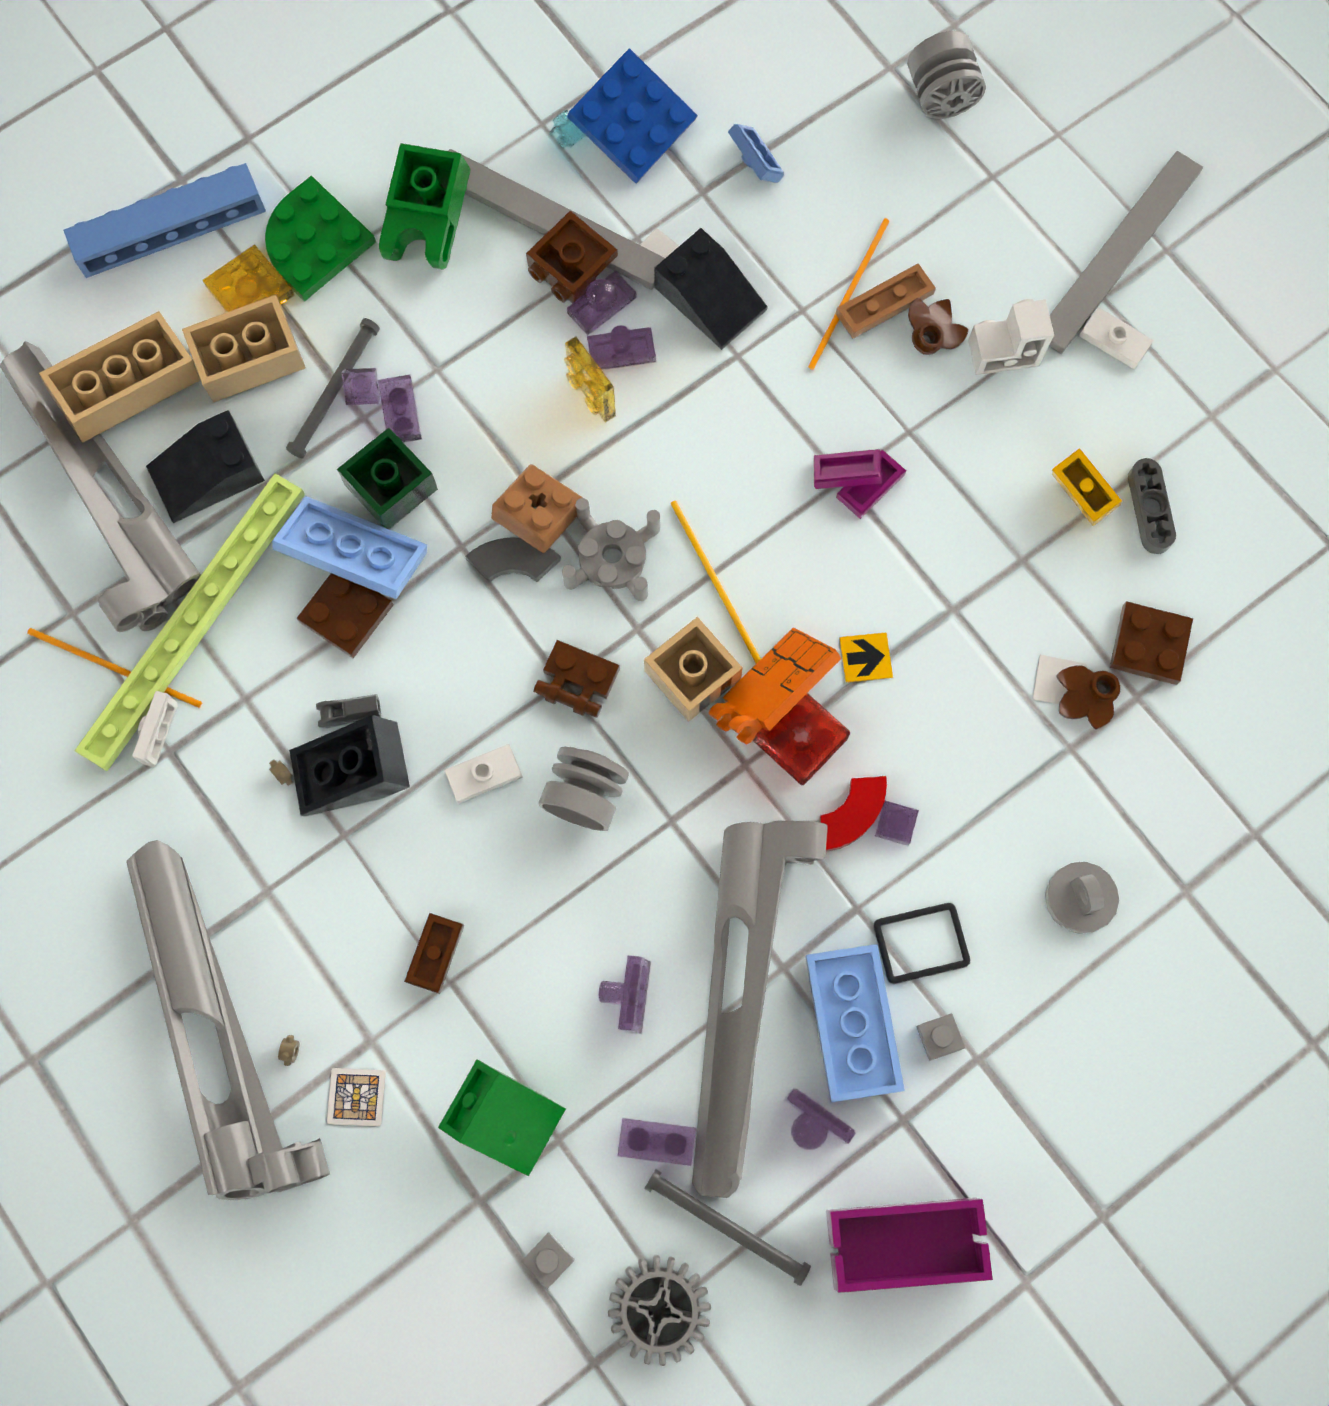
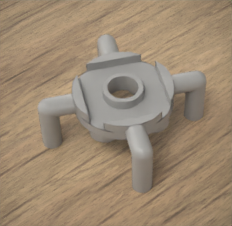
M585 498L578 499L575 504L577 519L587 533L579 543L578 556L581 568L575 571L573 566L566 565L562 569L564 586L572 590L589 580L599 587H612V589L627 587L636 600L645 601L648 597V584L644 577H639L646 560L644 543L660 532V513L657 510H650L647 513V525L638 531H635L620 520H612L598 525L590 515L588 500ZM608 549H617L621 552L622 557L619 561L610 563L604 560L603 554Z

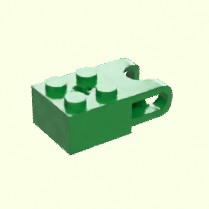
M400 143L385 204L387 210L379 240V251L383 259L398 261L402 259L407 245L415 240L426 241L425 257L432 268L443 270L447 267L471 171L462 153Z

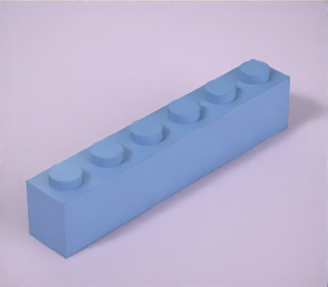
M244 163L238 166H231L225 171L208 177H201L187 185L171 188L165 193L139 200L135 204L109 211L86 222H78L63 231L75 263L85 278L264 213L266 209L248 166Z

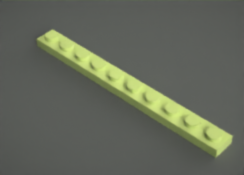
M274 473L74 750L75 752L105 771L109 770L137 731L141 719L147 716L155 692L164 693L304 497L305 493L301 488Z

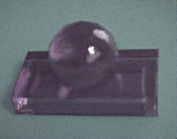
M615 270L605 279L592 281L588 285L586 293L567 307V314L589 335L636 299L637 292Z
M791 1089L785 1097L784 1101L802 1113L793 1121L791 1126L792 1138L800 1148L805 1150L820 1148L825 1143L828 1132L844 1144H849L856 1134L853 1128L799 1089Z

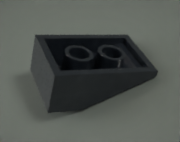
M702 228L698 229L654 267V288L721 350L768 308L725 249Z
M229 410L198 423L146 465L173 523L265 481L239 426Z
M371 715L289 750L300 816H309L382 799L410 788L398 723L392 720Z

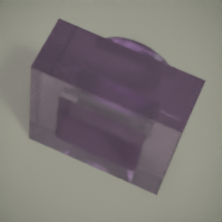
M376 368L343 369L342 380L346 405L379 404L380 394Z
M885 800L874 836L909 846L919 810Z

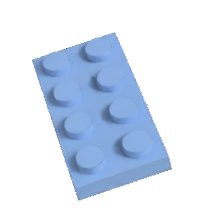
M305 496L272 540L273 550L394 599L398 598L427 554V544Z
M878 944L806 955L805 959L830 1103L905 1091Z

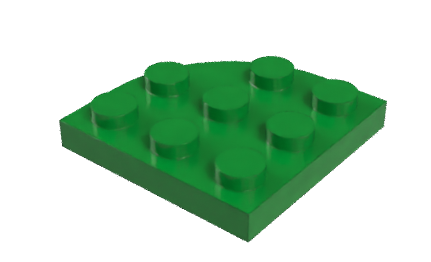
M312 175L278 203L268 220L265 233L266 250L276 273L304 302L376 243L374 235Z

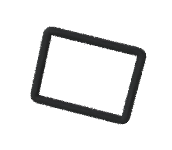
M944 903L880 918L873 924L886 976L890 983L897 984L964 968L970 964V956L955 905L952 903ZM949 910L963 960L894 976L881 926Z

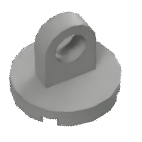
M1088 862L1070 863L1057 870L1049 881L1045 893L1047 909L1053 920L1061 927L1064 926L1066 929L1071 930V932L1078 934L1093 933L1108 925L1116 915L1119 904L1118 889L1110 874L1100 866Z

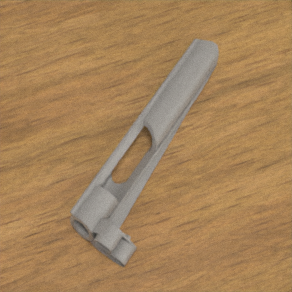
M24 341L19 349L11 352L3 359L0 368L23 406L42 431L128 581L105 591L98 598L99 606L117 632L128 631L137 625L142 631L155 629L168 617L164 609L165 606L177 601L189 592L201 574L151 503L143 495L103 436L99 434L83 443L81 442L51 397L39 375L40 372L48 369L52 364L40 348ZM104 462H106L141 512L140 516L131 519L121 518L94 480L93 476Z
M773 821L765 824L741 822L730 825L724 830L692 1179L693 1186L701 1196L729 1198L737 1190L742 1179L750 1120L754 1065L786 863L812 865L815 860L825 859L828 825L813 821ZM736 917L744 922L749 931L742 1006L735 1011L721 1013L730 918Z
M159 840L146 843L126 860L208 1195H216V1198L221 1200L250 1199L267 1193L282 1192L330 1175L320 1138L301 1145L300 1141L285 1148L282 1147L183 858L173 848ZM182 1013H195L208 1018L215 1024L231 1086L229 1097L224 1103L215 1104L207 1100L200 1091Z

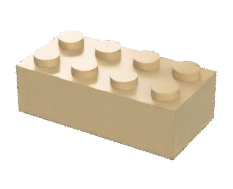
M159 311L39 373L51 397L82 443L200 381L193 359Z

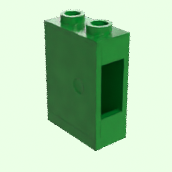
M476 1059L438 1128L459 1143L529 1176L566 1108Z

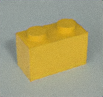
M1080 448L1052 469L1053 477L1092 526L1121 506L1122 500Z

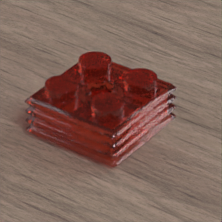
M807 693L770 731L762 728L756 734L753 742L800 785H805L848 740L850 730ZM794 731L797 733L806 731L808 733L807 742H797L794 739L796 735Z

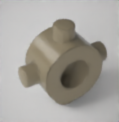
M273 759L269 762L271 766L269 770L281 785L286 783L289 786L293 783L291 779L293 775L280 760L276 762Z
M287 1035V1038H284L280 1044L278 1059L284 1061L285 1066H290L291 1062L294 1063L298 1056L300 1042L294 1040L293 1035Z

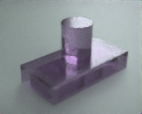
M618 325L612 329L611 333L587 336L592 371L656 362L651 327L629 330L626 326Z
M627 956L624 983L602 981L599 987L598 996L601 1003L621 1005L618 1029L627 1033L642 1034L651 961L643 957Z

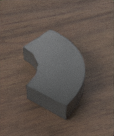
M516 537L489 541L473 549L465 556L466 560L489 582L501 575L511 573L526 575L538 582L561 561V556L553 549L549 548L545 553H542L521 538Z

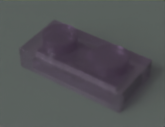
M411 375L378 380L385 428L389 427L403 443L422 439Z
M622 1118L617 1156L692 1166L696 1128Z

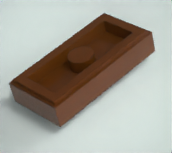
M429 913L404 982L440 994L465 925Z

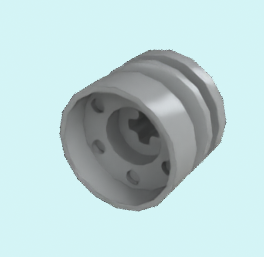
M961 31L937 33L917 45L908 57L907 66L913 83L917 88L916 92L922 110L926 116L932 119L950 118L966 112L980 101L986 90V84L980 67L976 62L977 59L969 36Z
M561 747L558 751L557 759L562 763L553 764L552 772L564 780V782H546L538 803L539 807L570 823L592 830L608 831L616 811V806L603 797H620L623 790L618 784L626 783L629 772L609 758L593 751L574 747Z

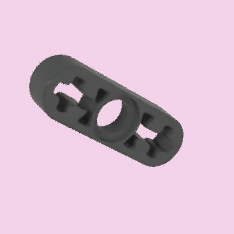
M1143 458L1138 460L1129 471L1128 483L1142 545L1150 553L1162 554L1175 542L1176 530L1162 468L1155 460ZM1141 470H1144L1145 474L1151 475L1147 483L1144 476L1138 475ZM1145 499L1156 500L1160 505V512L1149 513L1145 510L1143 501ZM1161 520L1160 523L1156 526L1155 522ZM1156 527L1159 536H1165L1162 543H1159L1158 538H1152Z

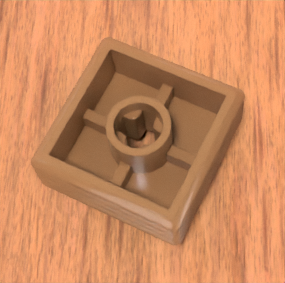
M530 464L492 504L491 519L540 552L545 553L576 519L575 504L578 499L583 497L535 465Z

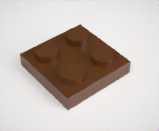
M331 573L296 619L299 623L354 658L394 604L390 599L377 591Z
M1126 601L1122 606L1109 668L1173 685L1179 684L1182 678L1193 618Z

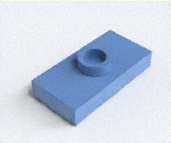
M734 124L728 133L741 151L744 163L754 170L760 180L778 183L784 176V172L754 127Z

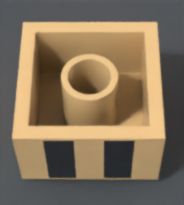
M698 616L644 659V671L688 722L741 679L743 667Z

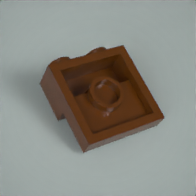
M569 211L526 253L529 267L528 272L538 283H542L545 280L550 284L553 295L559 301L565 303L569 300L573 305H576L597 284L596 277L618 256V249L572 211Z

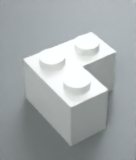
M1023 299L1012 305L1006 320L997 322L994 320H984L973 326L968 342L976 375L1040 366L1054 337L1046 299L1036 301L1033 299Z

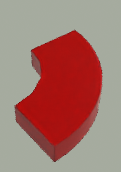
M886 776L852 778L849 795L844 804L834 812L820 815L819 822L828 825L826 852L850 845L862 837L873 825L885 801L887 789Z

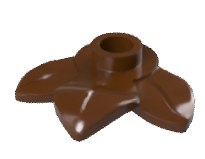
M916 298L909 308L908 318L914 329L912 343L920 353L932 355L941 348L954 349L967 337L969 331L967 327L952 323V309L949 299L937 301L928 307L921 299ZM923 335L930 339V344L925 341Z
M1077 665L1065 668L1056 675L1058 681L1068 690L1059 702L1058 711L1061 716L1068 719H1081L1087 716L1089 723L1094 729H1099L1111 721L1114 715L1113 702L1120 694V683L1114 674L1108 671L1092 672L1085 666ZM1097 684L1105 686L1106 694L1098 691Z

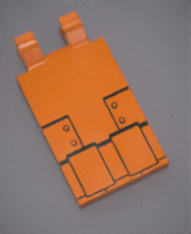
M793 627L722 697L726 703L713 705L708 714L719 720L716 723L717 727L725 732L730 729L739 733L736 738L747 745L753 741L756 734L762 728L770 731L842 658L836 649Z

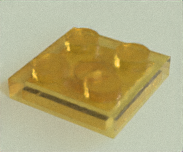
M255 244L202 280L205 287L226 312L273 295L277 296L280 305L294 296L292 288Z
M575 336L565 343L566 357L564 361L568 368L566 377L576 391L580 389L586 396L584 400L593 415L599 414L606 423L616 416L614 386Z

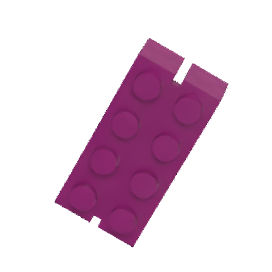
M964 1198L826 1210L829 1245L837 1248L838 1251L837 1253H830L833 1287L838 1293L993 1280L989 1244L973 1240V1234L978 1236L987 1235L983 1199Z

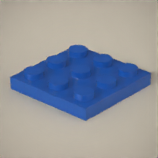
M629 48L576 103L566 117L637 184L696 120L698 115Z

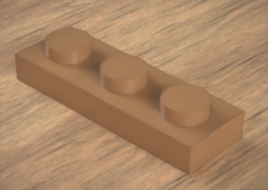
M918 263L837 307L836 315L852 339L907 310L916 298L923 301L934 295L936 287Z

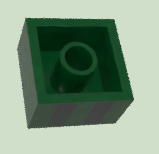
M389 427L337 469L347 489L387 529L393 527L438 490L433 473Z

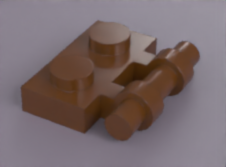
M557 640L543 669L544 674L554 677L553 682L548 684L538 680L533 692L544 696L545 701L552 704L559 702L571 707L574 713L584 716L586 713L598 718L602 705L591 701L593 695L595 694L607 699L620 671V665ZM565 683L583 689L581 694L578 696L563 690Z

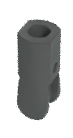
M377 694L343 700L322 701L316 704V710L320 711L321 720L318 721V727L321 728L356 722L371 715L381 717L380 701ZM342 708L343 716L334 717V709Z

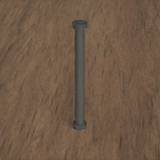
M362 319L359 333L295 440L289 442L286 446V450L292 455L301 459L304 458L307 453L305 450L307 444L372 335L376 336L380 327L372 320Z
M655 1169L644 1188L651 1193L653 1189L794 1278L793 1282L797 1285H802L810 1271L811 1265L806 1262L800 1264L660 1176L662 1172Z

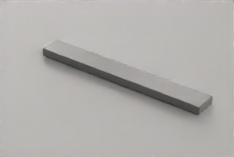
M463 155L471 169L465 194L544 235L569 211H572ZM572 211L618 249V256L607 266L608 268L653 290L654 267L663 261L664 257Z
M1179 151L1174 153L1050 314L1054 337L1049 345L1060 354L1065 351L1201 173L1203 166Z

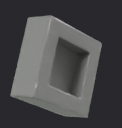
M952 1013L916 1026L929 1061L965 1049Z
M548 1232L521 1262L548 1289L575 1259Z

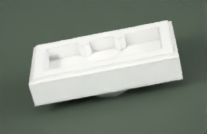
M1099 307L1079 335V337L1134 370L1154 341Z
M155 692L147 716H144L139 723V738L132 757L143 765L156 766L178 704L167 693Z
M510 744L444 770L458 804L523 778Z

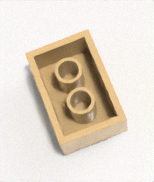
M276 295L182 329L202 385L213 403L306 368Z

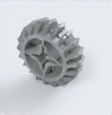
M654 1255V1268L650 1269L647 1268L646 1261L643 1258L639 1259L638 1264L641 1273L636 1274L634 1269L628 1266L625 1272L631 1281L627 1283L623 1279L618 1278L615 1282V1285L624 1291L623 1294H610L609 1300L620 1304V1308L609 1309L608 1317H620L621 1322L611 1326V1331L613 1334L622 1330L625 1331L626 1334L621 1337L618 1344L623 1348L632 1341L634 1343L630 1351V1357L635 1358L640 1349L646 1351L644 1356L645 1364L649 1365L651 1363L652 1353H659L660 1366H665L666 1353L672 1351L673 1359L678 1363L681 1361V1354L678 1348L683 1346L687 1353L692 1354L694 1347L689 1339L693 1337L699 1342L704 1340V1335L696 1327L697 1325L709 1327L710 1320L699 1316V1313L711 1310V1304L709 1302L699 1303L698 1298L708 1294V1290L706 1287H700L696 1290L693 1288L700 1280L698 1273L693 1274L689 1279L684 1277L689 1269L687 1263L684 1262L678 1272L673 1270L675 1264L674 1257L670 1256L667 1260V1268L660 1267V1256ZM661 1277L659 1288L654 1296L649 1298L631 1296L634 1289L645 1280ZM673 1280L680 1284L687 1292L691 1301L692 1312L682 1310L681 1307L671 1302L670 1291ZM665 1290L664 1301L667 1302L665 1308L670 1307L671 1313L669 1315L663 1314L661 1320L658 1321L657 1328L654 1330V1312L649 1313L648 1308L650 1305H657L658 1300L661 1299L662 1291ZM628 1308L634 1309L636 1312L647 1317L650 1324L647 1339L640 1336L631 1325ZM671 1322L688 1324L685 1330L676 1338L666 1342H658L661 1330L666 1324Z

